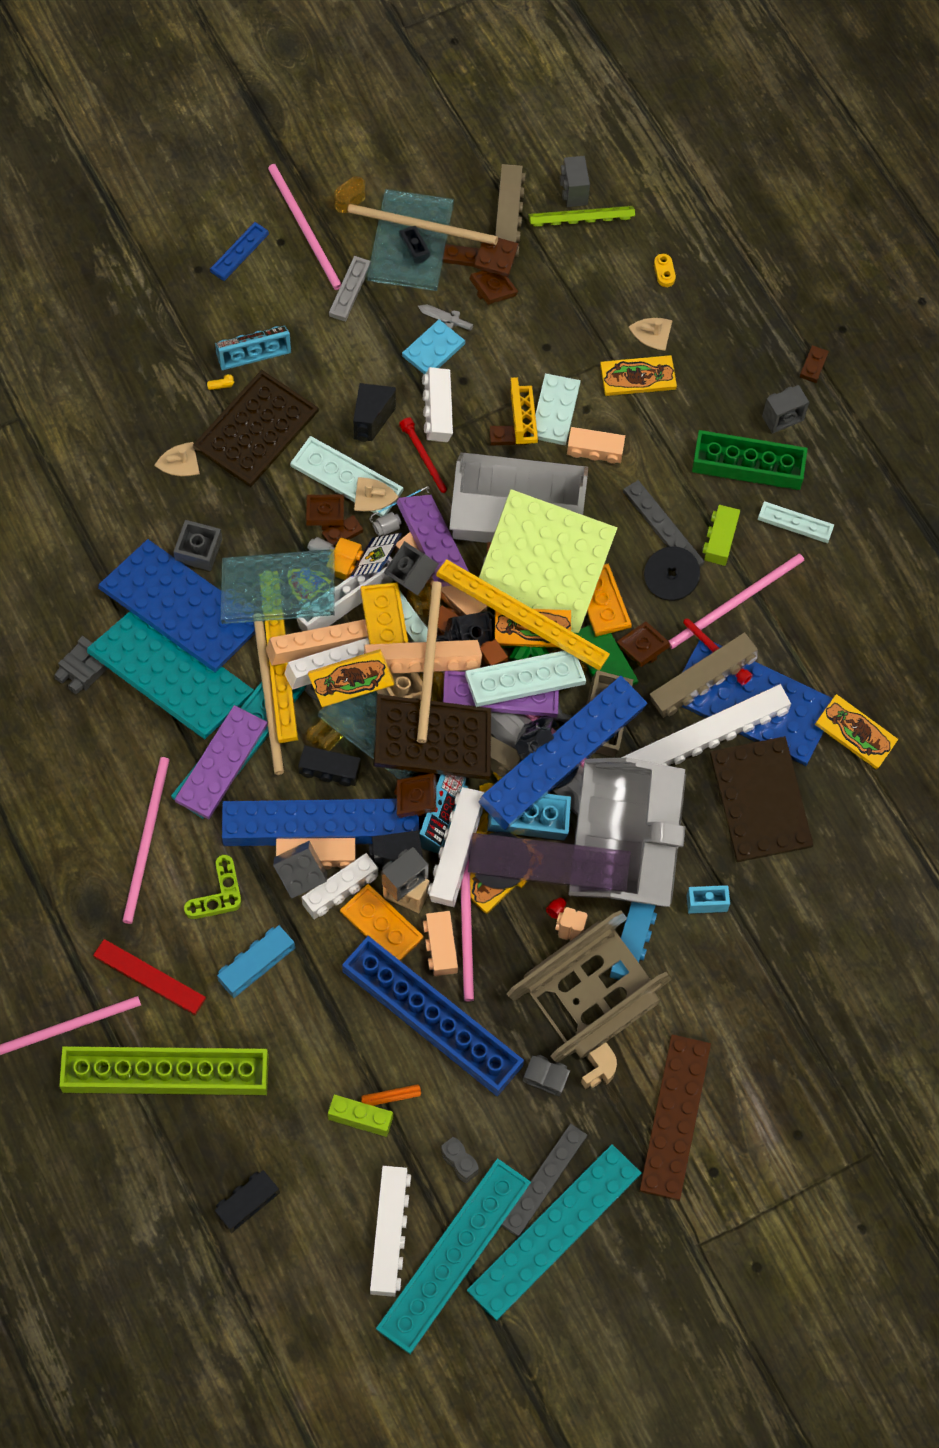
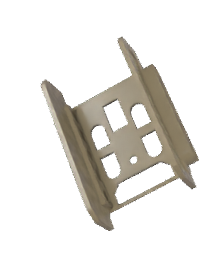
M621 910L613 913L605 920L597 921L527 972L523 977L524 979L514 985L507 993L515 1001L529 992L565 1042L551 1055V1058L556 1062H560L575 1052L580 1059L588 1056L590 1052L606 1043L658 1005L661 1000L656 993L672 980L667 972L651 980L615 931L618 925L627 919ZM594 956H601L604 959L603 966L588 977L581 965ZM619 961H622L629 973L609 988H606L599 976ZM574 971L582 982L568 992H561L558 988L559 982ZM617 988H624L627 991V997L611 1009L604 1000V997ZM544 992L556 993L578 1024L577 1033L570 1040H566L537 999ZM575 998H578L580 1001L578 1005L573 1004ZM597 1003L604 1012V1015L589 1025L584 1024L581 1020L582 1014Z

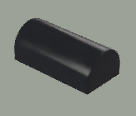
M414 225L399 231V236L414 263L419 264L426 261L430 256V251L416 226Z

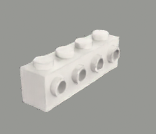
M429 367L426 374H423L422 384L425 385L423 392V401H425L423 415L426 417L424 433L427 434V440L448 442L453 435L450 370Z
M365 853L327 879V882L315 887L302 896L303 906L313 919L323 916L330 908L342 903L346 897L357 893L365 884L373 882L378 876V867L368 854Z

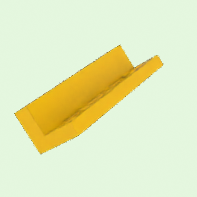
M518 377L511 378L510 392L516 444L538 443L532 386H519ZM529 392V395L523 398L520 396V393ZM524 404L530 407L527 411L521 409ZM528 418L532 422L526 425L523 423V419ZM527 431L533 434V437L523 436L524 433Z

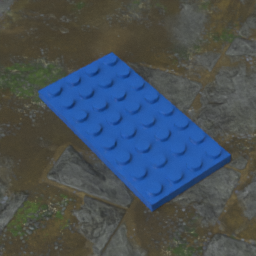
M149 539L99 583L98 589L215 673L255 634L253 613L183 563L176 561L173 556Z
M699 640L683 672L713 653L701 640ZM754 661L750 665L746 664L741 667V669H747L753 674L751 680L744 686L737 681L736 674H730L721 684H715L710 687L706 694L696 696L687 706H681L704 718H708L781 684L791 702L789 712L784 716L778 717L777 715L771 718L772 720L764 725H761V723L757 724L749 732L744 733L742 731L738 734L755 742L786 736L791 759L807 766L824 732L815 723L833 698Z

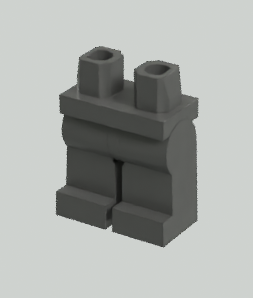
M83 635L73 650L58 663L59 669L54 674L55 679L62 684L68 678L72 681L68 684V688L74 694H77L82 689L86 691L108 669L87 653V648L92 642Z

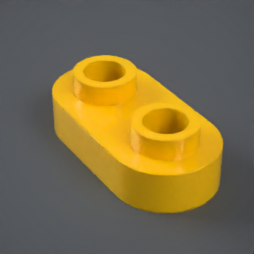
M667 254L657 255L654 260L657 281L662 287H670L674 284L676 277L672 259Z

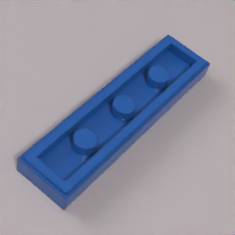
M254 222L210 268V272L225 281L269 235V231Z

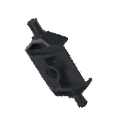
M490 611L448 618L444 635H438L437 639L440 640H436V642L478 640L481 648V645L485 642L495 640V616ZM474 627L479 632L477 638L472 635V629Z
M544 715L528 724H524L515 744L519 754L526 752L534 753L537 748L554 739L551 729L558 726L554 717Z

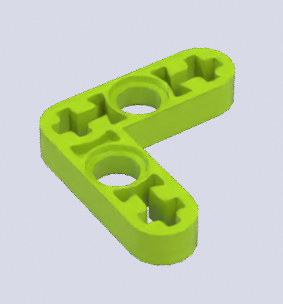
M222 855L216 860L221 893L187 901L184 911L188 918L198 919L232 912L240 908L241 897L234 863L230 856ZM223 861H226L228 864V873H224V868L221 866ZM227 878L234 881L233 886L225 887L223 885L224 880ZM231 897H234V900H236L234 905H231L229 902ZM220 899H223L225 907L223 908ZM210 901L218 902V907L214 910L209 909L207 905ZM201 903H204V912H202ZM192 905H195V908H198L196 909V913H192V911L190 910Z

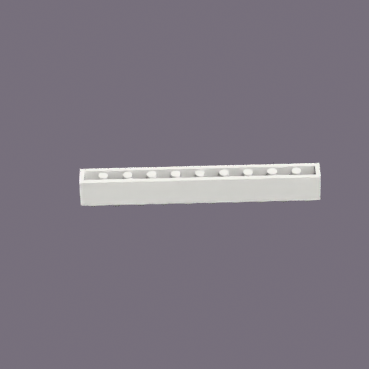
M780 684L621 758L627 757L667 766L673 763L677 765L685 761V758L690 755L694 757L701 754L703 749L708 747L712 749L725 739L727 741L734 739L742 731L744 733L751 731L757 724L761 723V725H764L777 715L778 717L784 716L789 712L791 702Z

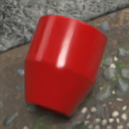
M560 897L553 900L546 907V912L552 918L557 919L559 912H564L566 901Z

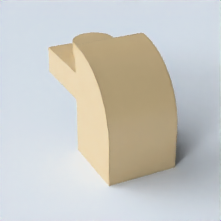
M604 1043L589 1053L588 1059L595 1069L582 1077L581 1083L585 1089L589 1086L594 1088L602 1082L601 1079L608 1084L614 1077L617 1067L616 1056L609 1045Z

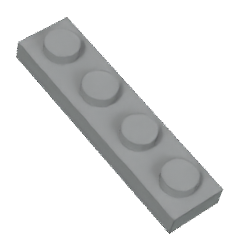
M357 256L353 257L329 311L330 317L346 322L369 271L371 261Z

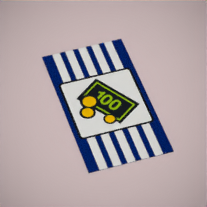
M402 533L372 538L350 577L380 572Z

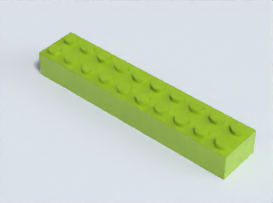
M62 1046L60 1088L63 1093L267 1095L269 1055L267 1049Z

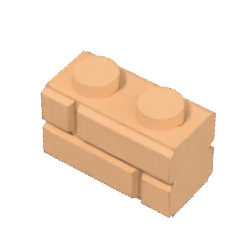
M568 907L564 909L563 913L559 912L555 930L559 931V938L570 939L571 941L585 930L587 913L576 912L575 909Z

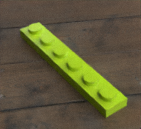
M633 206L533 213L528 214L529 222L533 226H543L544 223L560 225L561 222L566 221L569 224L579 223V220H585V222H595L596 219L612 221L613 218L618 217L621 220H627L631 216H635V209Z

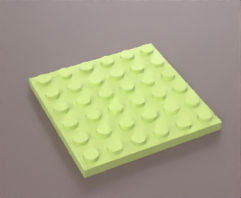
M510 489L479 578L532 609L571 610V631L579 633L617 527Z

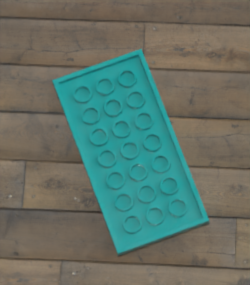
M128 612L87 648L88 654L204 740L224 722L234 705L240 707L254 692V689L224 667H221L215 673L132 612Z

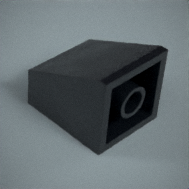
M359 383L353 420L354 439L361 442L373 441L396 409V387Z
M419 830L372 836V843L368 844L369 857L379 870H383L382 868L388 862L397 860L402 851L405 849L410 850L412 847L423 858Z

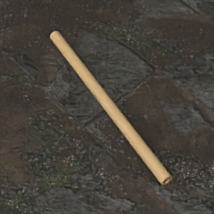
M353 204L348 206V213L407 226L415 225L416 228L496 245L498 242V236Z
M438 581L432 583L417 734V742L419 743L427 742L442 583Z
M257 614L253 616L271 753L274 774L280 775L284 773L277 735L268 654L266 652L263 616Z

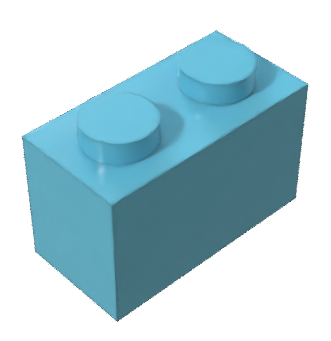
M728 885L689 887L687 892L688 914L727 912L730 906Z

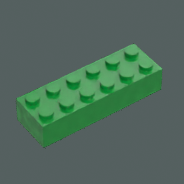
M699 430L692 472L800 490L804 479L808 448Z

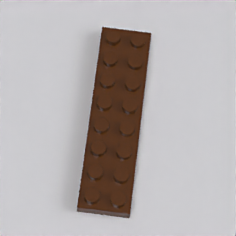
M671 1035L639 1192L676 1201L681 1199L711 1043Z

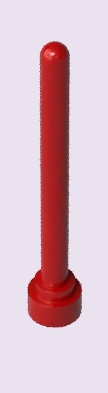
M411 417L403 419L399 423L402 432L409 435L440 492L445 493L447 488L414 431L415 423Z
M684 619L683 624L712 652L719 649L690 619ZM742 668L736 673L735 677L744 686L751 680L753 674L749 670Z

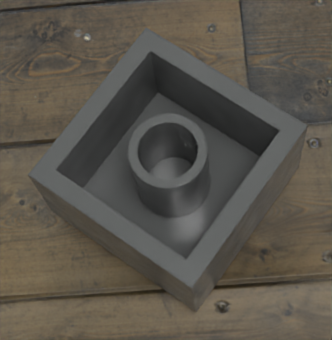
M585 156L564 158L563 165L560 166L561 175L559 176L560 186L564 188L562 190L563 201L566 200L567 207L588 205L590 182Z
M799 385L788 387L778 394H771L766 399L762 415L771 433L773 434L804 421L809 401Z
M185 520L174 549L175 560L185 565L211 571L222 542L221 529Z
M404 541L384 573L416 595H419L439 564Z
M310 841L274 857L273 866L291 899L327 882V872Z
M414 847L410 850L405 849L399 854L397 860L388 862L382 868V885L397 902L428 878V863Z

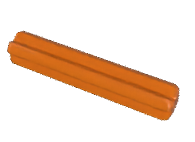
M417 1084L361 1096V1102L374 1106L421 1096V1089Z

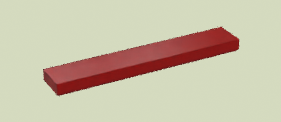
M105 939L93 955L94 958L195 1016L206 1000V997Z

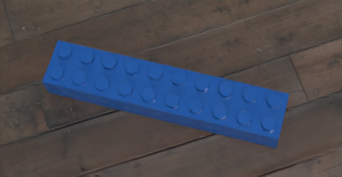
M619 676L553 734V740L537 748L536 752L530 753L486 791L479 800L480 805L504 830H507L579 767L585 759H588L642 712L647 702L622 676Z
M397 799L223 801L222 840L224 846H275L276 839L355 838V844H371L372 836L419 830V816L414 815L403 818L397 816Z
M367 936L342 964L344 974L497 1097L523 1067L524 1060L371 937Z

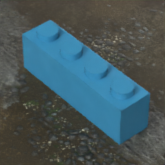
M631 902L621 939L639 963V960L644 961L647 949L643 948L644 943H649L652 931H649L650 924L654 925L657 913H654L655 905ZM622 961L613 965L610 978L620 980L629 973Z
M280 925L269 929L265 933L264 938L260 941H254L248 951L238 954L232 964L229 966L225 965L219 970L217 975L218 981L233 998L238 996L295 949V942Z

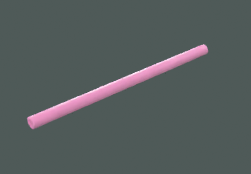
M271 164L268 170L334 290H339L341 287L340 280L276 164Z
M797 554L694 624L702 630L804 562L803 556ZM688 628L669 640V648L674 649L694 634Z
M161 757L123 916V922L127 924H132L170 761L165 757Z
M468 859L460 886L464 1001L466 1002L474 1001L470 862Z
M133 997L0 1044V1055L141 1006L139 997Z

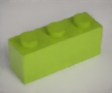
M719 505L718 510L713 511L711 521L714 522L713 527L709 526L707 537L710 540L709 543L705 542L702 552L706 554L704 561L726 566L740 514L739 509Z
M334 1094L328 1112V1119L387 1137L393 1120V1112Z

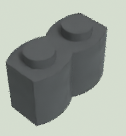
M532 1055L523 1082L550 1094L561 1096L570 1070L562 1063H550L548 1058L542 1055Z
M452 1137L441 1146L443 1159L447 1164L454 1167V1171L461 1181L468 1183L478 1175L479 1168L476 1160L466 1153L463 1144L457 1138Z

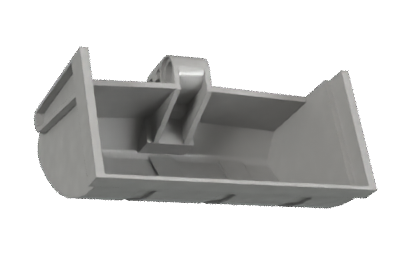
M461 452L456 463L449 530H453V539L484 543L491 542L510 489L583 515L588 467Z
M627 757L584 760L569 887L570 896L611 898L670 907L673 898L678 847L684 846L686 828L681 826L686 782L685 769Z

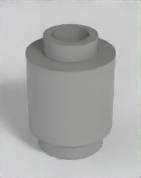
M391 512L377 518L372 525L378 536H385L400 529L401 520L398 514L394 515Z
M319 537L311 539L308 544L309 554L323 561H329L335 550L333 544Z

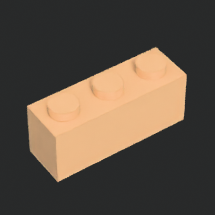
M571 427L567 455L575 458H589L594 461L603 460L609 463H621L625 435Z
M450 911L426 914V920L423 921L424 933L428 932L429 938L425 940L426 950L431 952V958H428L429 970H433L434 976L457 974L458 964Z

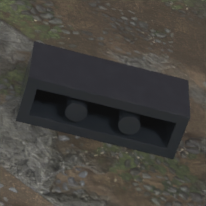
M304 745L298 766L299 774L306 778L317 777L325 782H339V784L347 787L350 785L355 786L361 767V758Z
M264 1170L260 1173H254L248 1179L249 1182L246 1185L238 1186L228 1200L225 1198L216 1205L215 1213L231 1234L280 1194L279 1188Z

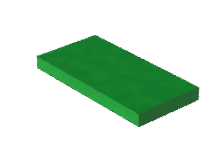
M591 625L580 629L579 633H575L610 653L600 671L633 679L632 686L638 684L637 677L611 633L595 637ZM584 662L593 677L597 669Z

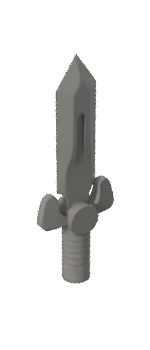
M428 304L418 306L423 314L443 322H450L445 324L451 329L454 326H460L471 331L473 328V324L459 319V311H452L451 313L454 316H451L450 313Z

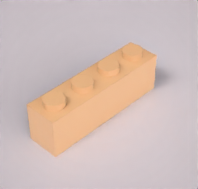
M355 838L276 839V856L310 841L325 870L332 867L343 869L355 861Z

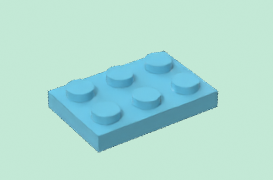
M438 320L402 352V357L423 374H426L429 367L440 368L465 345V340L441 320Z

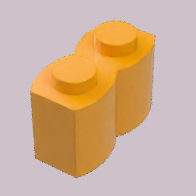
M341 537L326 567L327 574L342 580H346L355 574V565L357 561L360 562L364 554L362 545Z

